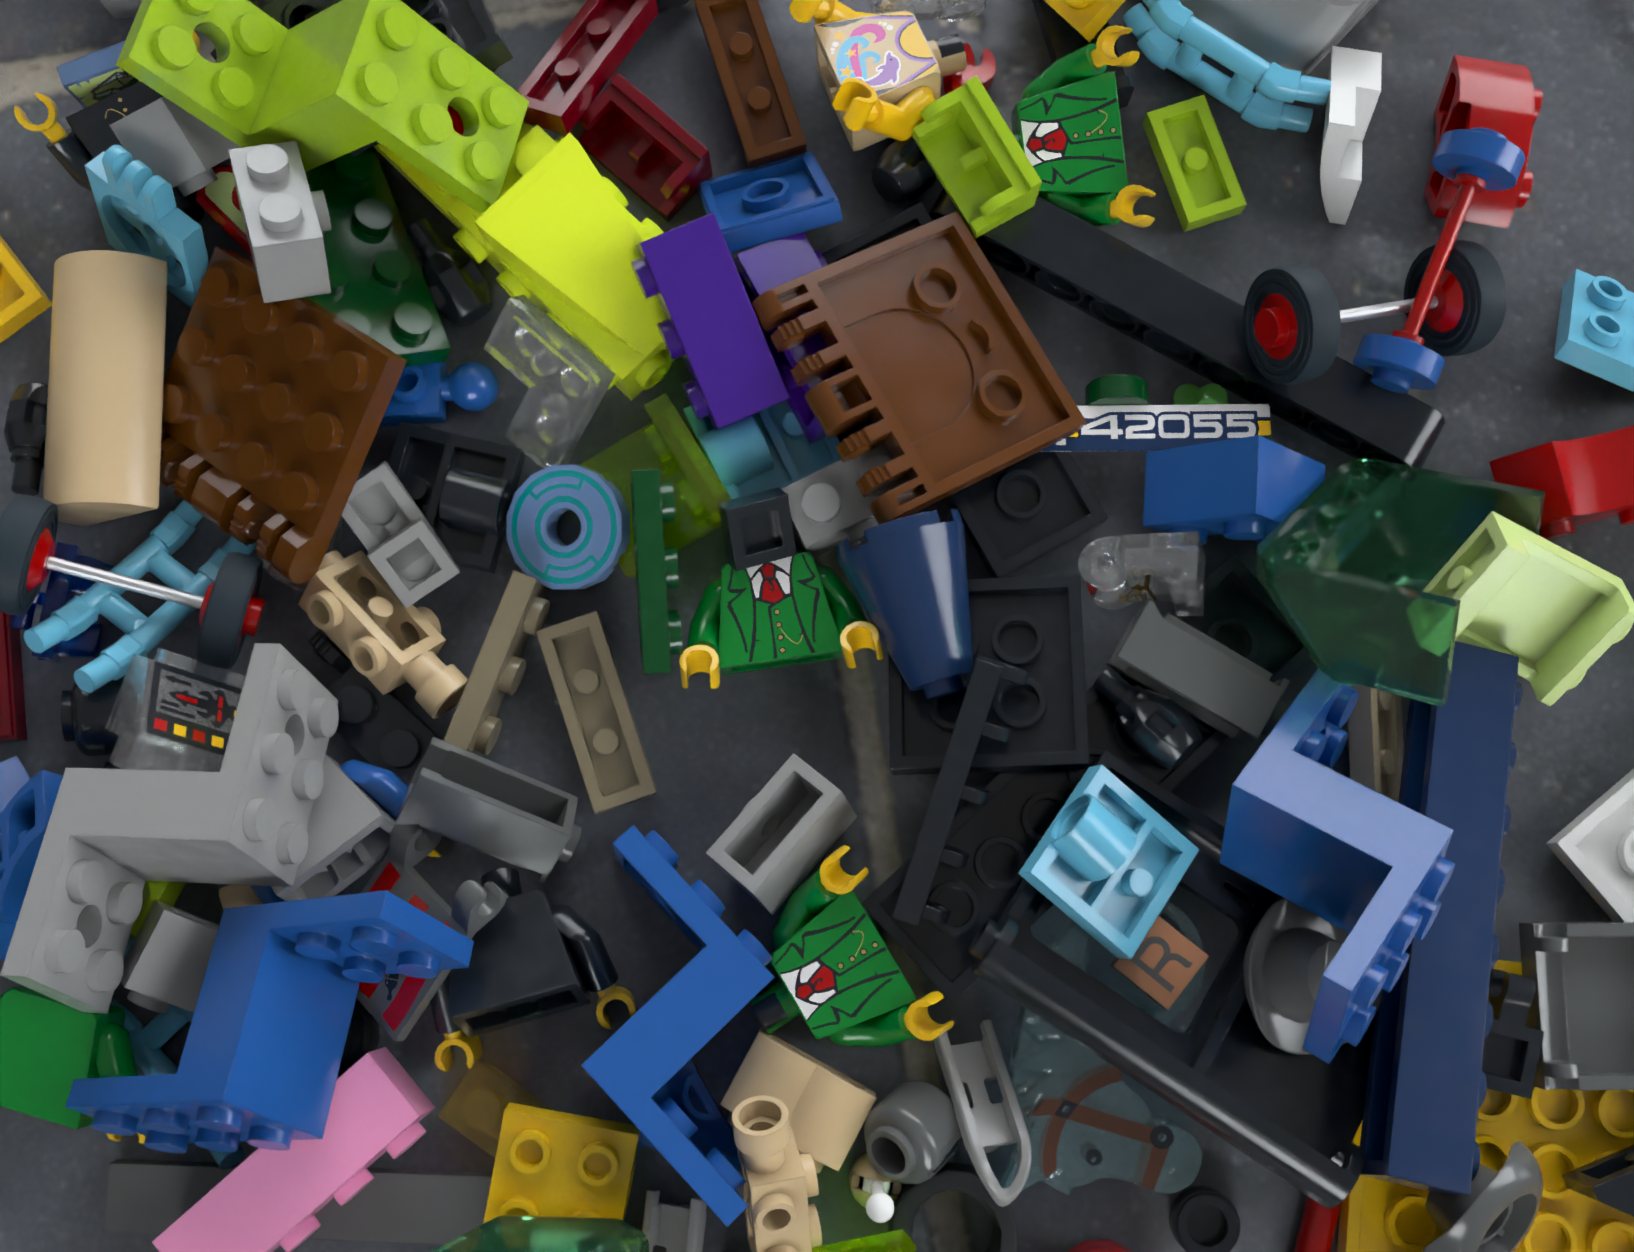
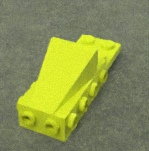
M523 122L499 199L483 213H478L382 144L374 146L380 154L458 228L453 238L473 261L480 264L485 259L500 273L495 279L514 301L521 306L529 301L543 315L539 319L540 324L562 347L566 348L572 343L586 357L582 364L604 388L609 390L615 385L632 401L644 389L652 388L666 375L674 360L671 359L657 327V323L666 320V317L656 295L648 299L645 298L631 266V261L640 258L635 245L664 232L649 218H645L640 223L626 209L629 204L625 196L608 178L601 177L579 141L572 134L568 133L565 137L560 135L557 139L553 140L538 124L533 128L530 124Z

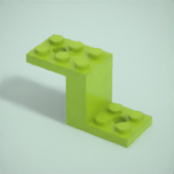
M142 0L116 62L118 67L242 148L297 141L304 170L307 172L377 141L478 213L485 212L499 199L529 104L525 97L401 0H341L289 30L248 0ZM194 30L202 32L213 42L217 53L216 63L204 59L198 53L193 39ZM448 105L459 113L463 121V136L453 129V122L447 111Z

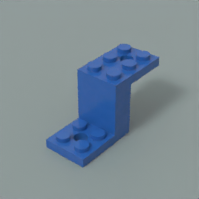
M1331 650L1233 782L1219 862L1350 933L1322 975L1303 1045L1304 1050L1330 1064L1344 1041L1355 1047L1361 1041L1377 1009L1372 1004L1381 989L1390 992L1395 986L1409 959L1410 954L1405 951L1413 938L1416 937L1419 940H1423L1441 907V902L1437 900L1447 885L1455 867V863L1444 858L1454 831L1453 829L1322 765L1324 764L1332 768L1341 756L1349 737V733L1341 730V727L1350 717L1359 696V692L1351 688L1357 661L1335 650Z
M632 825L613 843L614 859L700 952L581 1066L728 1227L748 1207V1204L738 1192L747 1181L715 1146L706 1155L700 1151L690 1139L699 1128L670 1096L660 1105L652 1096L774 978L765 967L773 958L749 931L744 929L736 936L719 918L723 915L722 912L726 907L706 884L698 879L690 886L675 869L678 867L676 862L680 858L656 831L651 830L644 837Z
M387 890L224 908L177 1073L74 1079L65 1108L93 1117L91 1128L97 1131L123 1136L135 1135V1132L146 1135L145 1147L168 1153H185L189 1143H194L196 1146L214 1151L235 1152L238 1149L239 1142L245 1141L249 1145L258 1148L285 1151L290 1149L292 1140L323 1139L360 982L379 983L383 981L384 975L398 973L414 978L431 979L438 976L439 970L469 968L474 941Z

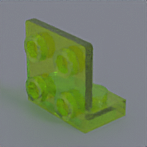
M666 393L644 405L650 421L648 425L580 464L597 471L607 481H611L623 495L630 513V542L625 555L620 556L618 564L629 579L636 577L629 470L660 469V482H673L675 522H663L664 546H674L677 552L722 526L718 503L731 500V497Z

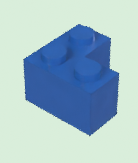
M1260 435L1146 452L1143 527L1168 535V543L1180 546L1204 545L1207 543L1208 535L1223 534L1228 539L1257 541L1258 549L1261 551L1277 553L1296 551L1298 542L1323 539L1325 465Z

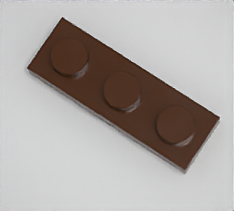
M694 0L696 13L748 169L807 152V143L758 0Z

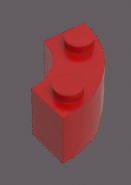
M1459 55L1453 56L1433 114L1436 125L1433 157L1445 132L1457 129L1470 130L1477 127L1491 129L1503 134L1508 141L1518 146L1526 156L1516 185L1513 188L1502 191L1484 190L1482 193H1474L1464 218L1465 222L1508 228L1515 208H1522L1530 196L1533 185V172L1526 170L1531 147L1533 124L1541 109L1543 93L1541 89L1533 87L1531 73L1527 66ZM1431 164L1424 196L1434 217L1447 218L1458 188L1452 184V180L1437 172Z
M1634 425L1586 438L1551 441L1489 461L1504 517L1549 541L1575 534L1574 525L1618 516L1621 526L1634 524Z

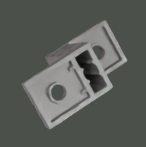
M255 643L220 772L65 768L0 976L81 1012L108 1014L114 990L118 987L123 976V958L132 926L142 909V891L145 881L293 887L298 865L304 860L308 851L309 837L307 828L314 800L321 794L324 784L322 766L329 738L335 734L338 727V700L281 644Z

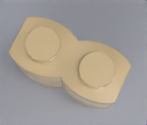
M760 1028L720 1105L731 1111L727 1122L733 1126L732 1113L735 1107L743 1100L760 1095L772 1096L781 1100L788 1108L789 1123L799 1154L811 1153L816 1173H820L824 1165L839 1171L877 1096L875 1091L857 1080L814 1058L786 1040L772 1033L768 1034L765 1029Z

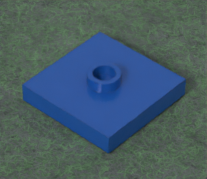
M809 151L700 182L699 185H696L705 215L714 212L730 253L843 221L839 200L813 153Z

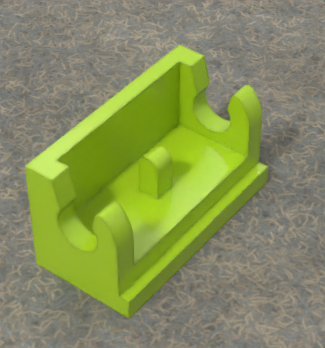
M977 75L965 81V84L935 100L920 112L925 121L913 128L912 136L975 239L1034 207L1042 181Z

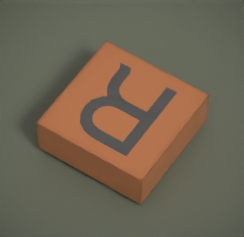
M1158 915L1132 959H1118L1115 957L1110 966L1163 1009L1169 1010L1209 956Z

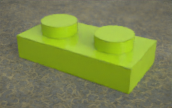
M1205 95L1147 112L1142 124L1183 232L1241 214L1247 203Z

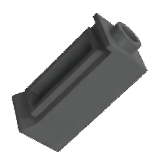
M1149 600L1137 610L1106 665L1145 688L1172 698L1186 712L1241 744L1258 739L1260 734L1268 737L1285 714L1288 703L1280 698L1290 683L1289 680L1283 678L1276 682H1271V672L1175 616L1167 613L1162 617L1152 600Z
M433 737L408 785L395 822L397 825L419 824V827L528 871L538 872V881L541 883L546 881L557 860L564 863L569 861L577 846L582 830L581 826L574 824L579 797L436 737Z

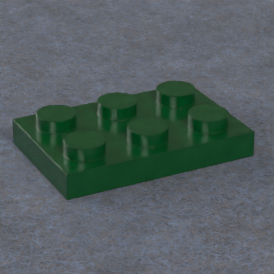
M660 469L629 470L641 663L644 674L670 673V655L683 654L681 617L678 615L677 609L668 610L666 589L679 588L677 549H674V546H664L663 522H675L673 482H660Z

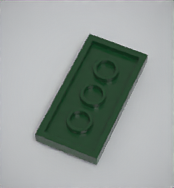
M371 146L355 157L347 153L305 172L310 191L323 190L331 223V230L322 232L331 293L308 296V298L406 359L405 367L445 362L451 346L374 146Z

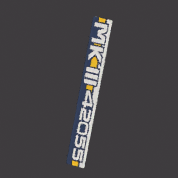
M1268 404L1077 406L1087 423L1077 433L1039 452L1157 451L1256 435L1271 440L1270 406Z

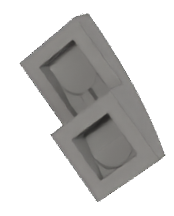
M383 461L356 480L343 510L342 517L368 550L367 557L405 608H408L460 573V569L386 461Z

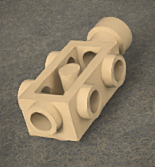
M337 550L325 554L318 571L311 578L298 603L308 614L312 623L328 635L351 660L356 670L366 676L383 695L408 682L417 692L415 700L433 719L442 716L460 701L468 679L454 664L446 666L437 657L446 639L441 635V624L435 613L427 607L420 606L416 608L413 604L405 608L362 550L346 558Z
M766 1095L753 1096L743 1100L735 1107L732 1113L734 1142L738 1148L737 1154L740 1162L741 1176L747 1181L742 1186L743 1199L748 1204L744 1212L751 1252H812L813 1247L822 1246L823 1244L816 1206L814 1203L808 1204V1197L819 1195L813 1157L811 1153L799 1154L789 1123L788 1108L781 1100Z

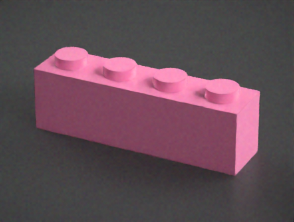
M387 1047L368 1052L336 1080L323 1139L292 1140L290 1149L285 1151L258 1148L153 1240L152 1243L159 1252H274L280 1245L286 1252H291L322 1225L315 1217L317 1212L333 1198L340 1206H343L374 1179L367 1169L386 1151L393 1160L419 1140L427 1132L419 1122L436 1107Z

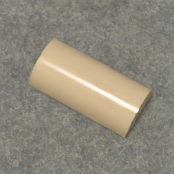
M89 250L63 255L54 263L43 499L57 505L58 521L86 527L158 509L168 277L166 261L136 253Z

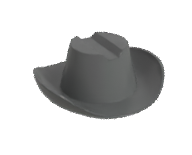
M1285 898L1275 902L1267 910L1249 939L1243 965L1244 988L1255 1021L1264 1037L1272 1045L1288 1053L1312 1055L1303 1049L1322 975L1350 933ZM1383 989L1380 990L1372 1004L1377 1008L1376 1012L1381 1002Z
M1517 1141L1513 1144L1508 1158L1499 1172L1480 1164L1478 1173L1471 1182L1470 1195L1429 1192L1425 1204L1426 1210L1444 1234L1428 1244L1423 1252H1514L1534 1223L1543 1193L1542 1173L1538 1161L1524 1143Z

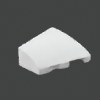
M1332 46L1328 79L1331 80V89L1326 102L1320 164L1321 195L1330 223L1346 224L1362 182V142L1381 93L1382 53Z

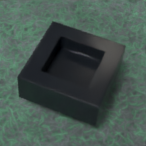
M779 487L718 503L727 561L735 571L797 555L788 494Z

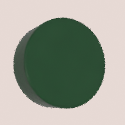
M1131 374L1105 375L1094 379L1086 386L1085 405H1149L1148 384L1142 378Z

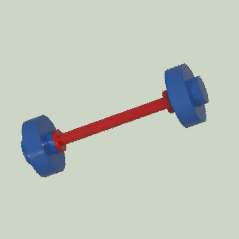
M1479 127L1471 128L1470 130L1457 129L1445 132L1440 139L1432 159V165L1437 172L1452 180V184L1458 190L1403 330H1394L1391 336L1384 334L1364 335L1353 359L1355 366L1372 374L1370 381L1380 388L1397 393H1408L1410 388L1431 390L1436 387L1445 360L1438 353L1423 346L1425 340L1418 336L1474 193H1482L1484 190L1502 191L1513 188L1516 185L1526 159L1524 152L1518 146L1508 141L1503 134L1497 131Z

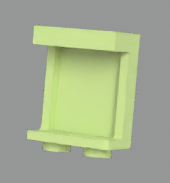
M1493 511L1408 607L1420 643L1441 654L1453 641H1458L1518 656V675L1531 683L1537 700L1548 706H1552L1567 690L1576 687L1584 678L1587 670L1612 644L1621 641L1629 633L1634 623V601L1621 578Z

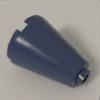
M950 509L945 522L942 523L940 522L937 510L902 517L864 530L867 544L851 550L848 538L839 542L834 548L838 563L872 624L878 629L882 642L909 690L924 689L926 700L965 689L962 677L972 674L974 667L964 523L958 509Z

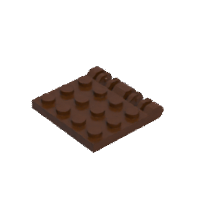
M958 211L769 289L758 296L751 304L757 319L765 331L778 328L770 335L778 352H784L799 346L817 333H820L828 346L814 355L811 354L804 357L790 370L798 386L810 384L812 381L827 376L836 368H841L842 373L820 382L804 396L828 438L856 427L868 417L873 422L872 425L863 428L861 431L849 435V437L843 439L835 447L843 463L860 458L883 442L892 454L893 460L868 470L856 482L863 497L890 487L904 476L908 481L882 494L869 504L868 508L878 525L914 515L922 509L1077 433L1087 423Z
M215 247L163 382L160 482L166 487L175 484L173 488L177 496L188 502L194 510L224 532L230 533L231 536L247 547L249 544L258 542L255 547L257 549L256 554L269 562L275 570L295 584L305 583L315 575L321 565L407 360L308 297L264 303L254 263L235 251Z

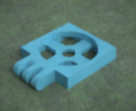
M113 145L106 152L103 151L84 165L108 244L117 251L141 254L166 261L168 266L167 290L192 308L202 278L209 265L202 227L177 208L172 185L159 175L153 176L152 170L140 160H133L132 154L121 145ZM133 226L140 230L142 235L139 234L136 230H134ZM175 258L180 261L181 265L176 262Z

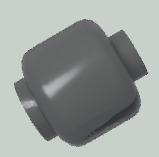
M907 1081L895 1088L870 1111L864 1123V1140L871 1163L885 1177L904 1184H921L932 1178L957 1153L963 1142L952 1100L938 1087L924 1081Z

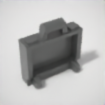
M1634 922L1519 923L1522 976L1535 980V993L1527 1014L1526 1026L1545 1031L1534 1087L1544 1090H1634Z

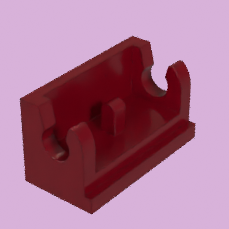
M618 72L610 80V84L589 105L578 121L586 129L578 139L583 149L667 222L698 192L696 185L709 180L713 176L709 149Z

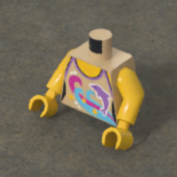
M792 0L789 5L793 19L798 22H810L814 16L816 24L814 25L817 72L853 152L864 149L888 137L898 141L908 140L913 134V128L925 121L920 112L940 98L941 77L966 69V54L960 36L955 33L927 41L914 14L909 11L903 10L884 14L858 12L837 0Z

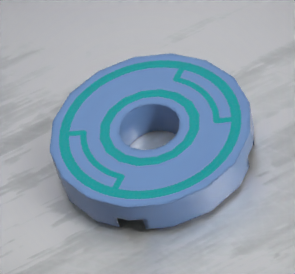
M551 465L530 475L515 492L507 513V542L515 563L526 575L538 579L544 586L550 589H586L606 580L615 570L612 568L618 563L620 556L625 555L630 542V513L620 490L611 481H607L601 474L597 473V471L581 465ZM568 510L574 511L581 522L580 535L570 545L564 544L557 534L558 519Z

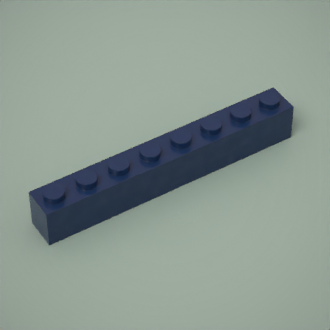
M1453 641L1443 654L1427 648L1414 658L1398 803L1454 830L1444 858L1455 863V867L1447 885L1437 900L1441 902V907L1433 924L1423 940L1414 937L1405 951L1410 954L1406 966L1390 992L1383 990L1379 1008L1374 1016L1360 1148L1363 1149L1365 1158L1360 1175L1434 1193L1470 1195L1471 1182L1475 1179L1480 1166V1149L1475 1141L1478 1109L1484 1102L1487 1090L1486 1076L1482 1071L1484 1039L1488 1036L1493 1022V1009L1488 1001L1490 971L1494 968L1499 954V941L1496 934H1494L1496 905L1500 901L1505 887V875L1500 868L1502 839L1506 836L1511 821V811L1506 804L1508 776L1514 768L1517 755L1516 745L1511 740L1513 718L1521 702L1522 686L1517 680L1518 656L1458 641Z

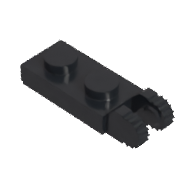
M318 631L308 641L312 645L313 651L322 660L343 674L328 690L338 700L339 722L336 731L371 765L393 772L408 786L432 738L443 739L395 693L390 691L383 695L366 676L356 670L351 660L333 641Z

